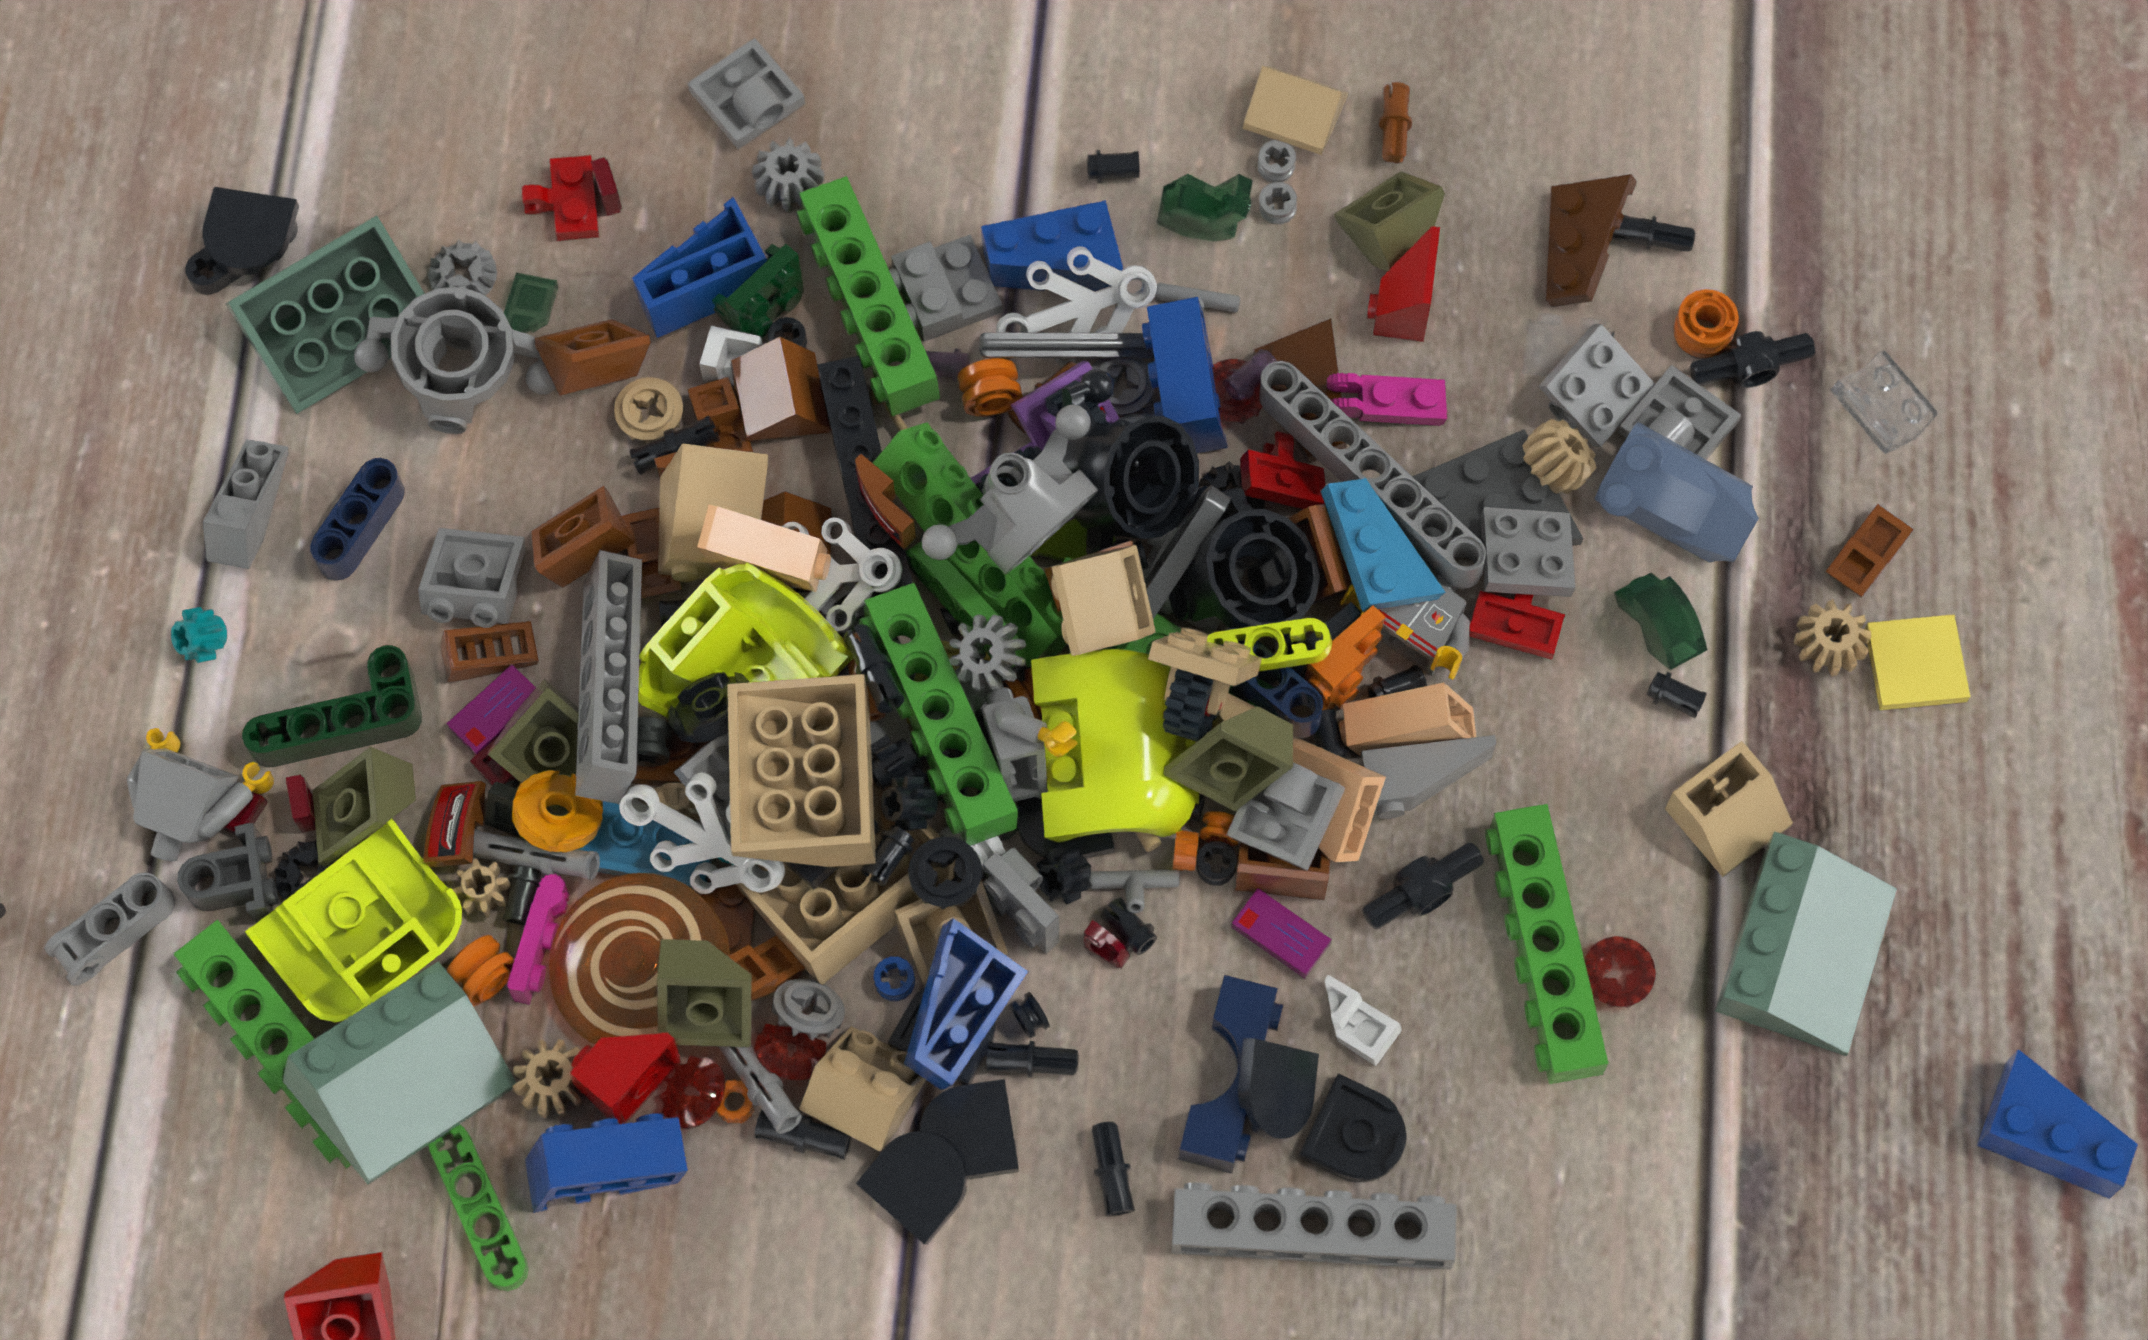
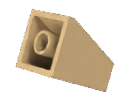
M682 444L660 477L658 574L671 575L676 581L690 582L697 579H706L715 571L697 548L708 506L721 507L761 520L768 454Z

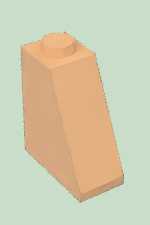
M708 506L697 548L715 570L719 567L727 569L736 564L745 565L749 563L788 586L814 592L817 591L819 580L827 578L831 556L827 554V548L821 539L721 507Z
M1444 682L1343 704L1344 719L1340 721L1339 725L1343 743L1359 756H1361V751L1476 737L1473 707Z
M1293 738L1294 763L1345 787L1344 793L1319 845L1320 850L1328 859L1334 862L1359 861L1386 776L1304 740Z

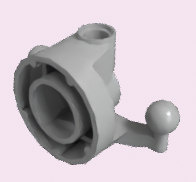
M463 287L437 288L416 297L398 317H371L367 337L357 345L354 351V361L359 368L369 373L378 372L385 366L388 360V351L385 345L381 343V339H391L393 365L404 388L418 399L424 417L428 418V426L443 433L460 434L466 432L467 424L472 423L474 406L490 399L507 382L515 361L514 353L538 358V362L531 365L526 373V383L533 392L544 395L556 389L535 346L534 338L536 337L512 330L500 307L484 294ZM446 345L461 350H472V357L475 361L470 367L454 372H446L438 368L440 359L447 353Z
M1074 404L1060 409L1055 419L1056 429L1052 432L1043 451L1033 461L1013 452L1003 453L998 456L992 463L989 474L984 482L983 497L980 499L984 505L968 519L949 527L939 524L928 528L922 537V548L926 555L932 559L944 560L953 555L957 545H966L977 541L988 552L987 555L1005 574H1008L1035 552L1098 492V489L1081 470L1072 473L1062 461L1066 454L1068 440L1080 439L1089 431L1091 420L1088 412L1081 406ZM998 478H1008L1015 486H1004Z

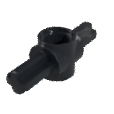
M1760 331L1745 333L1729 342L1725 354L1693 361L1690 364V375L1692 380L1701 386L1732 378L1734 383H1740L1744 388L1760 386L1774 379L1778 375L1781 365L1812 358L1815 355V343L1813 338L1807 333L1776 341L1771 336H1765Z
M1470 842L1439 861L1434 857L1429 858L1428 856H1422L1412 861L1394 876L1393 884L1395 888L1363 907L1362 911L1366 921L1374 929H1380L1407 911H1410L1413 915L1418 913L1419 916H1423L1437 909L1453 895L1454 882L1483 865L1484 859L1480 850Z

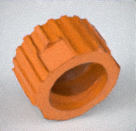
M1187 830L1176 832L1172 870L1195 871L1198 832H1189Z
M733 1079V1081L727 1080L720 1087L718 1086L717 1091L714 1093V1108L718 1116L727 1123L742 1124V1122H746L751 1118L753 1112H755L754 1105L747 1096L748 1089L743 1081H737L736 1079ZM731 1092L740 1093L745 1098L743 1106L736 1111H730L724 1105L726 1098Z

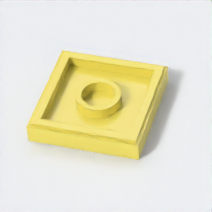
M1955 615L1870 622L1866 624L1864 629L1871 631V639L1867 645L1879 710L1963 703L1969 700L1970 692Z

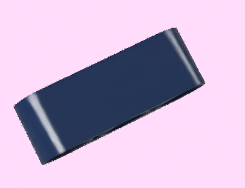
M373 458L359 469L314 535L310 544V551L321 573L327 579L334 581L343 580L355 572L402 502L405 488L395 465L388 459ZM382 479L391 480L390 483L382 489L373 488L374 484L377 481H380ZM358 514L367 515L363 522L349 524L354 516ZM334 549L343 550L338 558L334 560L325 559L330 551Z
M1245 640L1238 641V643L1244 645ZM1259 640L1255 642L1253 652L1257 657L1266 659L1275 655ZM1290 667L1259 671L1257 676L1233 686L1256 707L1258 706L1293 724V737H1310L1320 727L1323 708L1322 697L1313 686ZM1263 677H1272L1280 684L1276 688L1265 689L1257 681ZM1303 705L1309 707L1313 714L1306 718H1300L1293 715L1290 710L1295 706Z

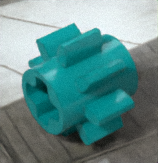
M201 607L182 610L183 620L175 621L171 629L173 647L179 654L185 655L186 661L195 659L197 663L215 660V650L224 648L227 641V628L223 619L218 615H214L213 609L203 611Z

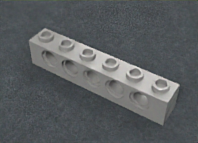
M599 550L584 580L575 796L620 804L621 799L636 775L642 559Z
M1206 1183L1184 1184V1189L1175 1188L1171 1254L1451 1269L1455 1262L1456 1204H1445V1198L1439 1196H1420L1417 1198V1202L1398 1201L1399 1196L1390 1193L1371 1194L1370 1199L1352 1198V1193L1340 1190L1324 1192V1197L1305 1196V1190L1298 1188H1280L1277 1190V1194L1259 1193V1188L1249 1185L1232 1186L1231 1192L1212 1191V1185ZM1216 1209L1225 1210L1232 1216L1233 1223L1225 1229L1214 1228L1207 1220L1208 1214ZM1261 1212H1270L1278 1218L1280 1226L1274 1231L1265 1232L1255 1225L1254 1218ZM1307 1215H1317L1324 1220L1326 1230L1320 1234H1310L1303 1229L1301 1219ZM1355 1217L1365 1218L1371 1223L1373 1232L1366 1237L1355 1236L1350 1232L1347 1223ZM1400 1220H1410L1417 1225L1419 1236L1412 1240L1403 1239L1396 1233L1394 1225Z

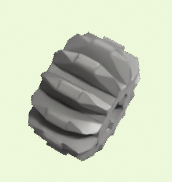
M789 137L785 146L780 147L772 140L770 144L771 152L759 150L757 155L758 164L753 165L752 175L753 179L756 180L755 189L759 196L766 197V203L770 207L781 201L783 209L788 212L791 203L797 202L802 207L800 192L823 184L824 171L820 168L822 166L818 153H811L810 146L806 141L795 147L794 141Z
M994 614L989 621L983 615H975L973 628L964 623L959 625V631L964 636L963 640L951 639L949 643L953 648L960 649V654L952 656L949 661L951 665L962 666L957 676L960 681L966 682L972 679V687L977 690H983L987 683L992 690H1000L1002 677L1011 682L1017 679L1011 667L1013 664L1017 666H1024L1026 664L1024 658L1015 656V651L1023 649L1026 643L1022 639H1013L1018 630L1015 624L1009 623L1003 626V617ZM985 644L992 646L989 650L993 656L990 661L984 660L986 653L982 648Z

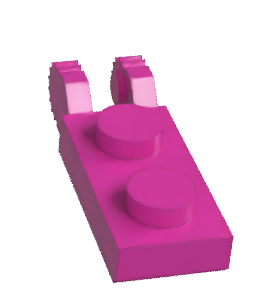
M1337 373L1327 377V388L1332 390V392L1358 393V399L1339 397L1331 400L1350 418H1359V421L1434 426L1444 425L1447 420L1445 380L1377 375L1359 376L1356 373Z
M556 873L545 875L544 878H541V882H539L540 887H537L533 903L530 907L507 983L514 1002L530 1005L533 992L539 993L544 984L546 966L542 965L546 949L553 950L559 931V924L554 923V921L566 913L568 908L567 902L570 901L565 881L561 878V875L557 876Z

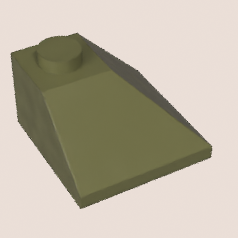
M1400 171L1336 212L1334 217L1373 266L1388 271L1432 226H1435L1445 192L1442 186Z
M544 679L515 711L487 754L521 783L534 774L548 770L560 771L559 775H567L571 777L572 773L576 775L579 708ZM551 805L549 807L556 812L561 806Z
M1257 706L1221 722L1164 767V775L1236 811L1293 768V724Z
M369 747L313 789L319 865L326 867L416 801L413 764L376 748Z
M661 939L657 975L658 1033H669L675 1039L676 1045L751 1047L752 974L709 941Z

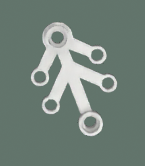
M1075 247L1067 256V264L1071 271L1077 275H1086L1088 273L1111 286L1094 292L1053 273L1050 266L1043 261L1033 262L1026 272L1030 285L1038 290H1050L1070 301L1025 317L1018 313L1006 314L998 321L996 333H1005L1006 327L1011 323H1017L1021 326L1019 333H1035L1074 318L1076 319L1069 333H1089L1100 310L1114 304L1116 306L1107 326L1100 327L1095 333H1122L1133 310L1147 306L1155 297L1157 291L1156 280L1153 274L1145 267L1133 265L1123 270H1118L1093 258L1087 248ZM1079 254H1084L1088 256L1087 264L1081 268L1075 267L1073 265L1074 258ZM1037 269H1045L1048 272L1047 278L1042 282H1036L1032 278L1033 273ZM1140 280L1142 287L1138 292L1130 293L1127 291V285L1130 281ZM1055 358L1060 367H1063L1069 361H1074L1078 364L1080 358H1072L1068 361H1063L1060 358Z
M833 517L826 520L822 526L823 538L832 545L841 546L857 563L840 565L831 557L827 578L819 580L817 591H811L805 599L819 612L843 583L858 582L842 604L831 607L826 615V620L838 633H846L849 629L852 630L856 623L855 614L864 605V600L869 599L874 592H888L899 583L902 576V564L898 556L888 549L876 548L870 550L851 533V527L846 521ZM788 522L782 526L791 530L799 529L800 533L809 535L808 530L797 522ZM841 524L843 529L842 535L837 539H832L830 535L832 527ZM883 563L886 564L888 568L886 576L877 579L875 576L877 566ZM845 611L847 621L843 626L837 627L835 617L839 612Z
M706 773L693 775L685 788L686 796L694 803L702 825L661 803L657 792L648 785L632 786L621 799L619 804L620 813L630 824L643 826L654 820L694 842L680 846L671 841L659 842L650 855V862L658 871L669 872L678 865L718 857L734 864L720 869L711 863L699 864L690 877V884L698 893L709 894L715 888L743 883L752 891L766 892L776 888L781 883L785 874L783 862L732 856L731 841L728 838L712 797L716 791V782L710 775ZM695 784L705 787L707 793L699 792L695 788ZM637 798L644 800L648 805L640 803ZM730 804L728 805V807H727V809H726V817H727V819H728L729 822H730ZM659 852L667 853L671 860L663 859ZM757 864L764 866L768 871L761 870ZM699 874L707 875L711 882L703 881Z

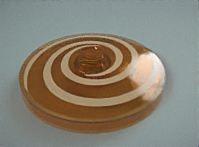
M632 873L602 882L575 902L562 919L553 939L549 958V980L559 1011L567 1023L580 1036L595 1045L600 1038L658 1033L657 975L661 939L709 941L727 956H730L728 939L721 920L702 896L684 883L664 875Z

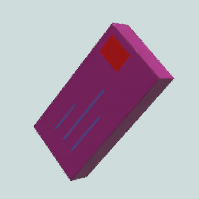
M511 665L446 724L477 755L500 735L515 711L536 687Z
M1257 888L1231 924V928L1304 979L1332 942L1331 938L1259 888Z

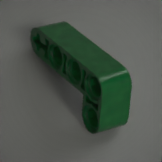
M383 645L376 648L370 654L367 660V670L371 691L252 718L245 724L242 731V740L247 750L259 765L277 767L413 735L422 723V712L415 676L404 652L393 645ZM391 665L401 666L396 675L392 677L381 676L387 667ZM402 705L409 707L403 716L399 718L389 717L391 710L395 707ZM355 715L364 716V720L359 726L355 728L345 727L346 722ZM311 725L320 726L315 736L310 738L301 737L307 727ZM286 732H288L290 738L292 739L290 742H286L289 741ZM269 737L268 745L264 746L265 738Z

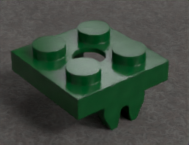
M771 244L765 250V254L769 256L767 261L728 298L719 293L712 299V303L716 306L713 308L714 312L731 330L756 335L762 339L778 316L784 311L789 312L793 310L801 301L804 287L799 256L787 244H784L781 248Z

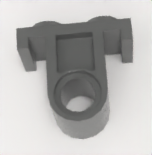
M248 823L235 826L236 836L243 846L189 858L182 864L178 872L177 882L181 891L197 909L216 911L246 904L248 914L257 923L273 911L272 905L279 903V897L274 878H268L266 863L273 860L269 838L267 835L261 836L255 825ZM206 876H214V882L208 889L196 891V885L199 880Z

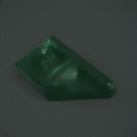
M516 272L504 310V315L512 330L523 333L532 331L533 333L548 324L559 289L557 280Z

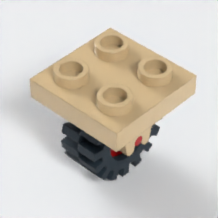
M1182 628L1181 633H1169L1168 636L1153 641L1148 659L1171 666L1164 700H1166L1165 705L1167 706L1163 714V719H1165L1163 722L1164 731L1197 742L1207 732L1211 731L1212 721L1216 720L1218 713H1222L1230 685L1236 686L1257 676L1262 658L1249 654L1251 648L1246 645L1224 641L1223 646L1208 642V635L1206 633Z

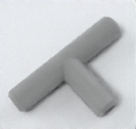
M1164 283L1157 284L1156 300L1173 302L1198 297L1203 311L1204 307L1237 312L1239 310L1240 297L1238 295Z
M1091 871L1089 881L1092 884V888L1090 889H1126L1127 910L1131 913H1140L1145 907L1144 888L1178 887L1179 871Z

